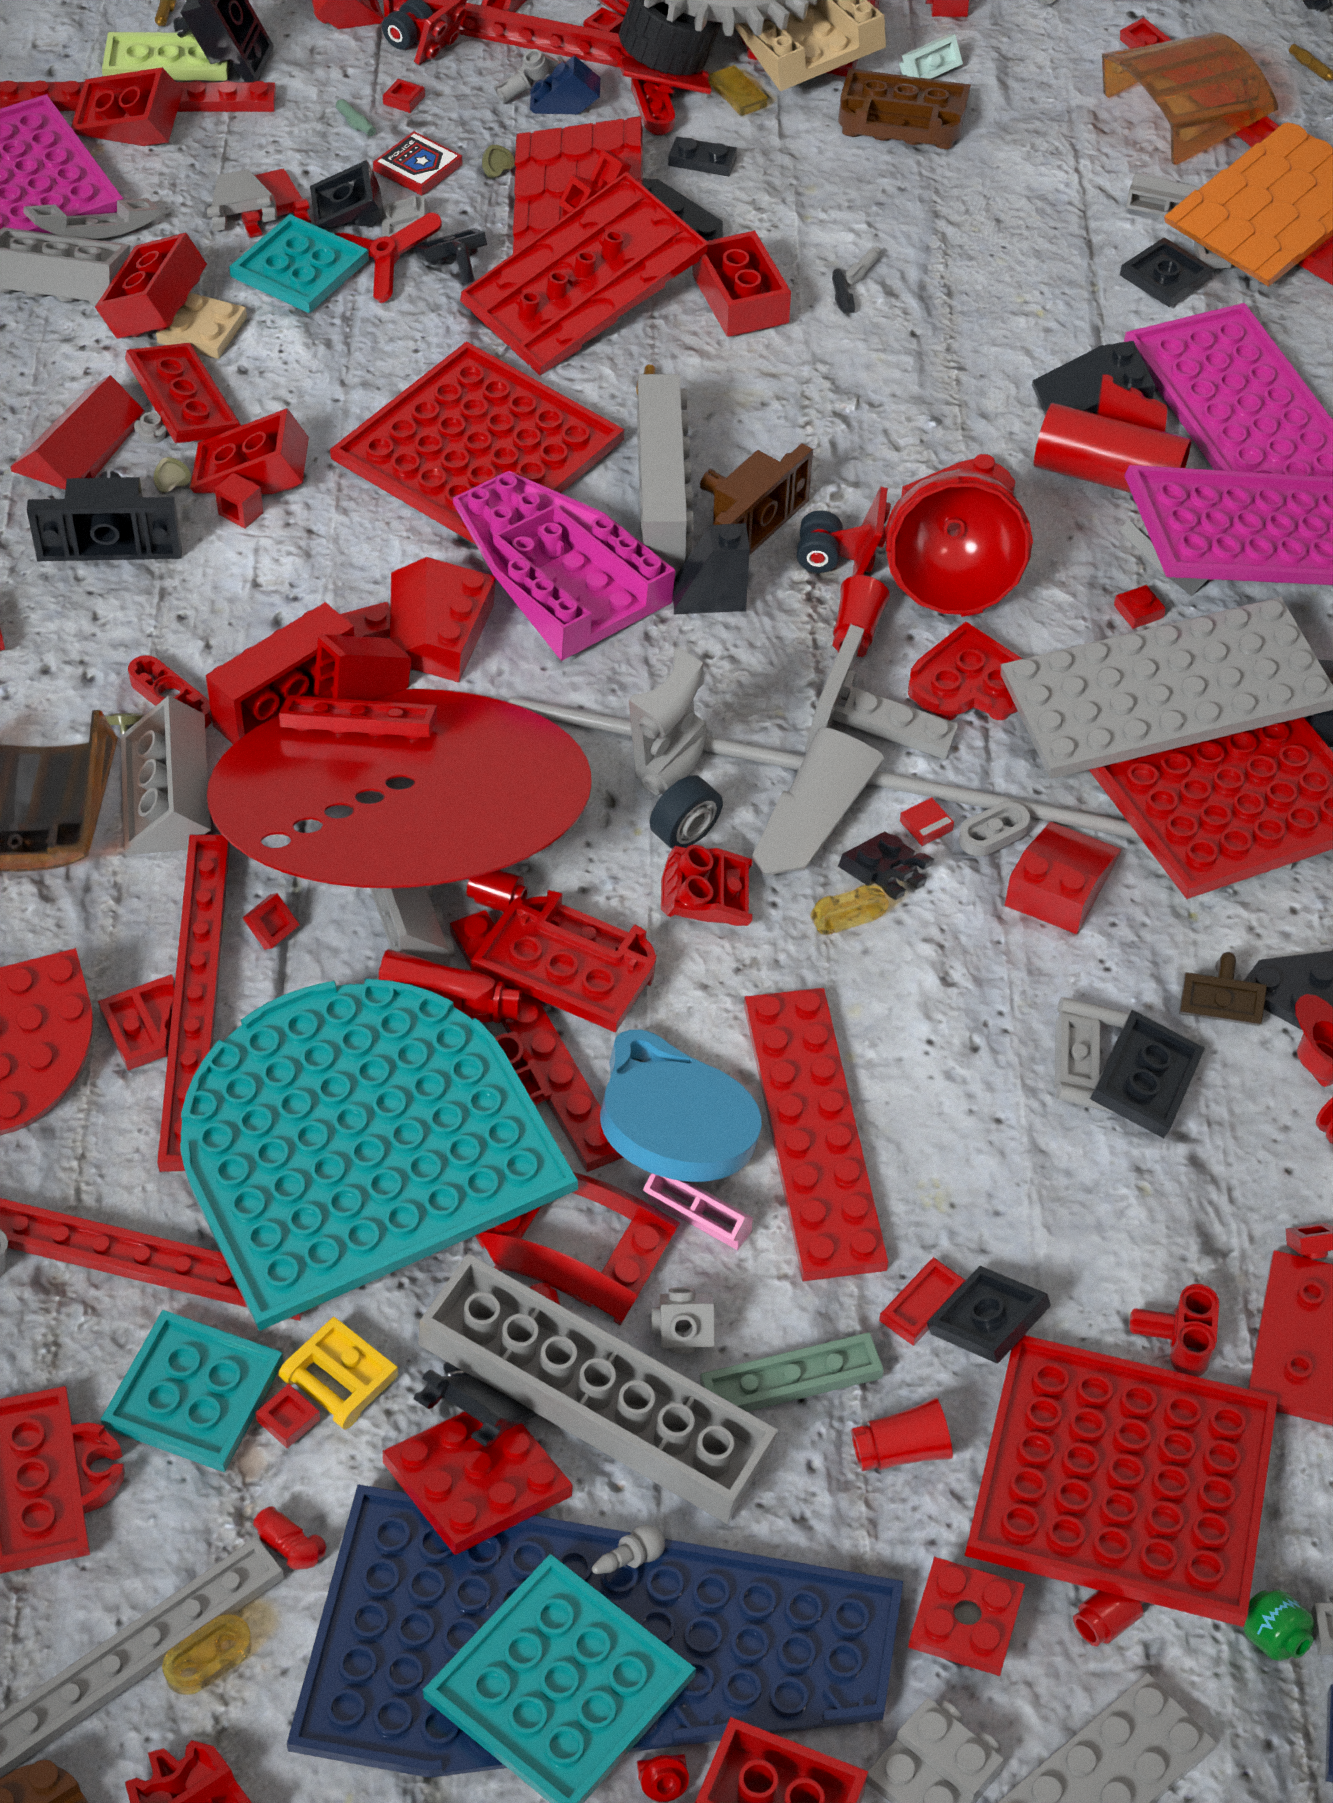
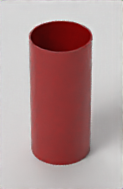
M1051 403L1038 437L1034 455V467L1131 493L1124 476L1129 465L1186 468L1192 440Z

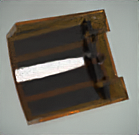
M92 710L90 736L87 743L62 746L0 744V871L27 872L55 869L73 864L89 856L118 737L101 710Z

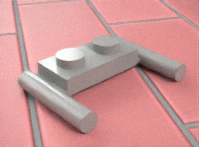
M1061 997L1057 1008L1059 1017L1056 1020L1054 1088H1057L1056 1099L1115 1113L1089 1099L1100 1077V1023L1122 1028L1130 1013Z

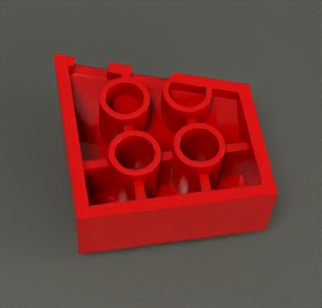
M429 557L391 572L390 640L401 650H404L411 658V669L460 682L494 607L495 576Z

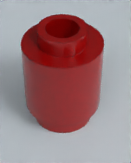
M497 870L485 875L469 878L466 893L467 897L473 898L476 904L505 912L510 903L518 896L522 900L527 899L528 887L524 886V878L522 876Z
M1097 1590L1079 1605V1612L1073 1616V1622L1080 1635L1092 1646L1097 1647L1101 1643L1109 1644L1143 1617V1601Z

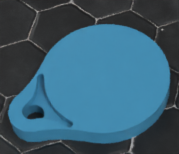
M627 1030L621 1032L615 1038L609 1062L610 1080L604 1094L600 1111V1122L607 1140L620 1155L632 1164L652 1174L688 1182H705L725 1178L741 1170L750 1161L756 1149L762 1120L760 1110L754 1098L739 1082L726 1073L686 1055L652 1032ZM634 1059H640V1060H642V1061H644V1062H639V1061H636V1060H634Z

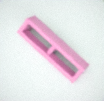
M651 1173L643 1189L644 1192L648 1193V1201L737 1251L752 1232L753 1217L688 1181L673 1180ZM665 1188L692 1203V1205L688 1207L661 1191ZM706 1211L734 1227L733 1231L702 1215L703 1212Z

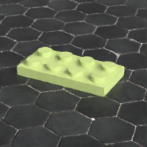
M108 32L102 74L103 76L163 67L173 80L180 82L188 80L227 81L230 60L210 64L193 34L180 38L177 35L178 33Z

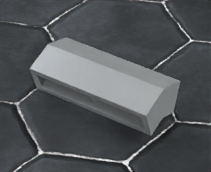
M1135 173L1129 189L1126 208L1165 216L1195 189L1198 191L1201 187Z

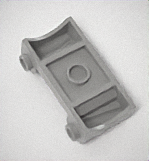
M679 646L674 651V668L666 682L652 691L633 694L629 699L635 774L642 781L646 789L654 795H663L674 783L687 777L698 762L704 745L707 742L706 722L695 715L693 700L697 690L704 684L703 662Z

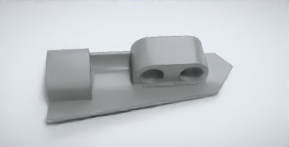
M820 728L817 730L789 791L784 790L753 853L752 858L764 876L805 870L853 802L884 762V755L881 752L840 731L831 728Z

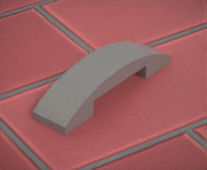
M148 198L117 200V213L66 216L54 204L25 206L24 214L35 225L57 235L100 239L136 230L160 216V209Z

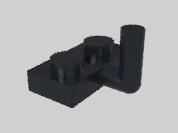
M472 228L422 242L414 247L417 258L429 262V265L447 262V256L456 254L463 284L475 281L469 255L477 253L479 247L488 244L485 232Z

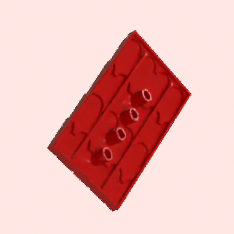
M641 116L627 118V120L617 119L596 122V124L588 123L567 126L564 129L560 127L534 131V133L525 132L517 134L513 254L569 214L558 203L571 175L590 178L603 149L612 151L631 165L629 174L643 185V126Z
M626 171L461 291L460 302L468 309H471V312L488 328L490 327L494 334L508 347L510 346V349L540 376L579 351L582 344L616 323L618 317L664 288L666 282L697 263L701 256L707 253L709 243Z

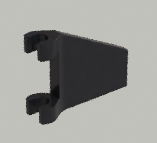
M432 1369L428 1370L422 1377L427 1382V1385L421 1392L416 1393L413 1398L427 1409L433 1408L442 1398H445L483 1423L479 1430L472 1433L471 1438L486 1448L493 1445L506 1430L538 1415L530 1408L477 1378L441 1376Z

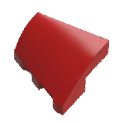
M1102 375L1098 399V415L1165 432L1167 405L1156 399L1144 397L1142 392L1133 387L1128 391L1113 383L1112 376Z

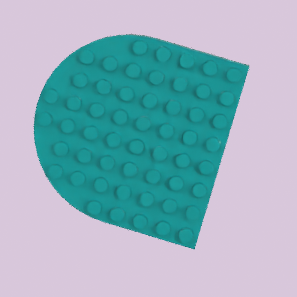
M365 979L364 984L337 986L335 981L325 982L284 994L262 1005L241 1019L242 1025L224 1041L219 1039L205 1056L193 1076L181 1112L180 1150L188 1182L259 1331L579 1190L577 1178L494 1036L476 1018L472 1020L469 1016L456 1009L453 1002L432 991L395 981Z

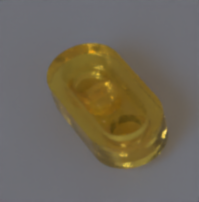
M863 885L853 891L836 896H826L820 899L811 911L810 918L820 934H834L878 919L888 909L889 902L879 886Z
M221 1615L172 1647L165 1655L162 1664L168 1687L178 1694H195L244 1661L252 1648V1638L248 1624L236 1615ZM226 1640L237 1642L231 1649H222L220 1647ZM189 1667L197 1670L191 1677L180 1675L184 1669Z

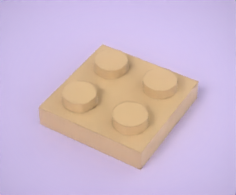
M189 293L186 303L179 308L174 316L172 325L165 330H157V343L164 345L190 343L196 353L219 359L246 320V307Z

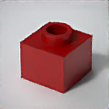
M232 473L215 488L218 515L246 529L263 514L261 488L253 481L246 480Z

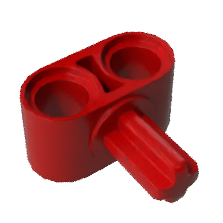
M1191 1284L1182 1290L1177 1308L1174 1309L1173 1314L1138 1308L1132 1309L1129 1330L1133 1334L1169 1339L1171 1347L1170 1360L1174 1370L1179 1373L1199 1377L1208 1370L1217 1343L1218 1296L1209 1286ZM1191 1310H1197L1202 1314L1193 1313ZM1186 1347L1196 1348L1200 1352L1191 1351Z

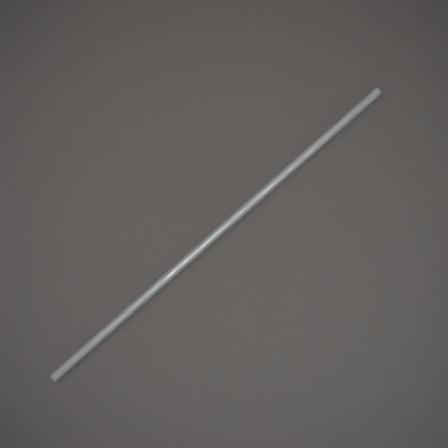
M510 697L509 703L526 708L549 720L632 736L631 721L516 697ZM708 736L703 751L795 770H799L805 758L802 755ZM876 771L867 783L878 787L987 809L1002 802H1016L1028 810L1031 818L1141 840L1128 821ZM1292 863L1280 868L1291 870Z

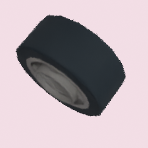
M691 775L680 779L669 787L657 801L650 816V829L670 848L673 849L674 846L687 848L705 837L713 828L723 807L722 796L698 775Z

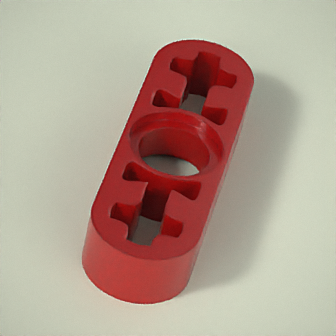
M143 655L134 658L129 663L128 673L131 686L153 705L156 706L165 699V697L160 695L163 691L176 689L180 693L173 698L203 713L205 729L211 724L212 716L209 700L154 656Z

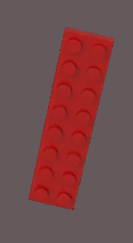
M824 988L745 996L744 1009L802 1281L887 1271L888 1258Z

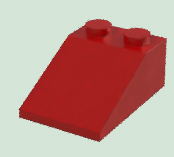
M163 67L85 79L71 128L76 135L138 146L169 143L183 90Z
M286 408L198 442L190 489L193 493H215V488L232 473L246 480H251L260 486L261 494H275L283 490L293 489L303 483L309 437L289 409Z
M1050 821L1027 846L1009 878L1005 906L1078 934L1117 862L1122 849Z

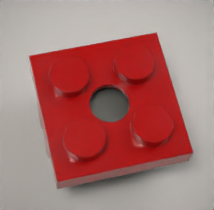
M934 1556L908 1648L942 1658L954 1665L968 1666L1000 1676L1025 1584Z

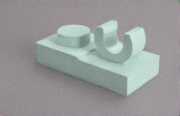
M955 34L945 35L902 55L903 61L899 62L902 75L931 79L963 64Z

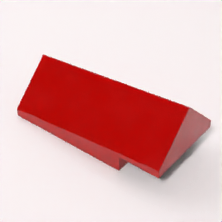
M109 375L85 390L10 466L11 472L64 490L66 489L67 478H95L133 432L135 422L137 420L140 421V417L145 414V410Z

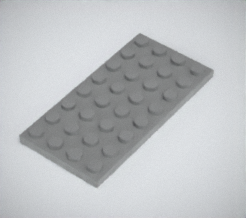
M1282 597L1001 664V677L1050 779L1333 710V685Z

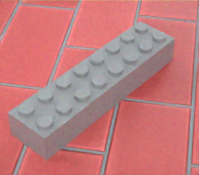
M469 1253L419 1322V1346L530 1408L543 1418L726 1524L730 1521L772 1452L778 1429Z

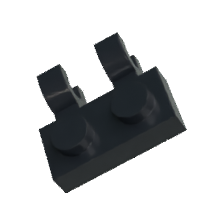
M884 831L844 852L838 867L868 887L874 883L883 888L889 897L896 901L903 897L906 889L897 883L896 878L902 882L906 880L916 889L925 884L927 877L919 873L917 866L925 870L932 866L934 858L925 853L914 855L915 850L905 845L898 836Z

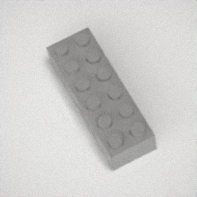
M638 374L637 440L641 543L674 568L675 573H678L685 563V558H688L692 552V537H686V533H693V511H686V508L692 507V486H685V484L691 482V461H684V459L690 456L689 436H686L688 434V412H682V410H687V389H680V374Z

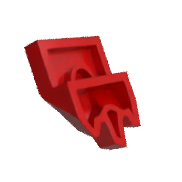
M191 1740L186 1745L185 1757L179 1761L164 1748L148 1752L153 1771L151 1779L144 1781L136 1777L125 1782L130 1803H252L236 1782L231 1768L216 1748Z

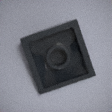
M367 160L310 186L315 226L324 230L340 227L351 222H355L358 226H372L379 221L383 213L380 186Z

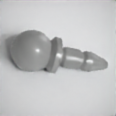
M653 1525L638 1526L630 1535H626L619 1540L618 1548L602 1555L593 1565L592 1571L595 1574L611 1573L626 1564L636 1568L642 1565L643 1562L657 1560L665 1548V1539L662 1532Z

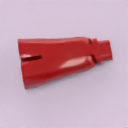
M387 949L382 957L379 968V980L405 983L432 991L453 1002L456 1009L469 1016L472 1020L476 1018L482 1024L492 1021L500 1023L502 1018L516 1021L520 1018L522 991L505 988V983L497 981L495 986V980L486 974L441 965L392 949Z

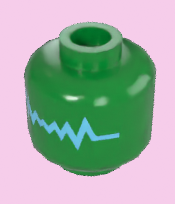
M1281 1589L1264 1590L1250 1599L1248 1615L1243 1629L1246 1637L1270 1659L1284 1661L1291 1657L1295 1659L1300 1658L1310 1649L1313 1643V1637L1311 1636L1314 1628L1313 1616L1288 1592Z

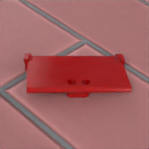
M618 52L616 56V65L620 67L623 76L658 83L654 87L657 91L674 93V88L672 87L711 94V87L708 81L709 73L706 70L686 76L673 75L648 68L646 65L635 60V58L625 56L623 52Z

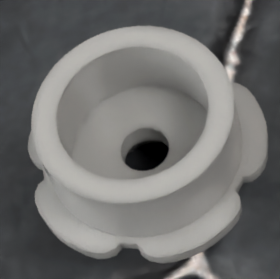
M156 412L143 414L140 417V421L137 420L134 424V429L139 433V438L145 443L156 444L163 441L167 436V429L161 421V416Z

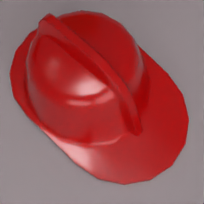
M1305 994L1299 997L1295 1004L1296 1017L1304 1032L1297 1048V1055L1301 1064L1315 1077L1319 1084L1327 1087L1333 1084V1007L1316 995Z

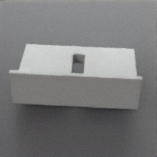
M413 196L383 206L382 237H390L417 219L430 213L425 196ZM431 236L423 240L422 242L431 240Z

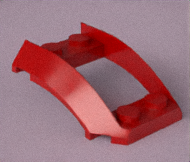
M573 1172L578 1180L579 1189L572 1192L573 1194L597 1202L632 1220L602 1272L559 1251L522 1239L542 1206L475 1235L482 1249L485 1247L495 1264V1269L501 1272L503 1269L542 1283H548L551 1287L573 1297L590 1308L593 1304L615 1317L613 1322L621 1325L680 1222L616 1186Z

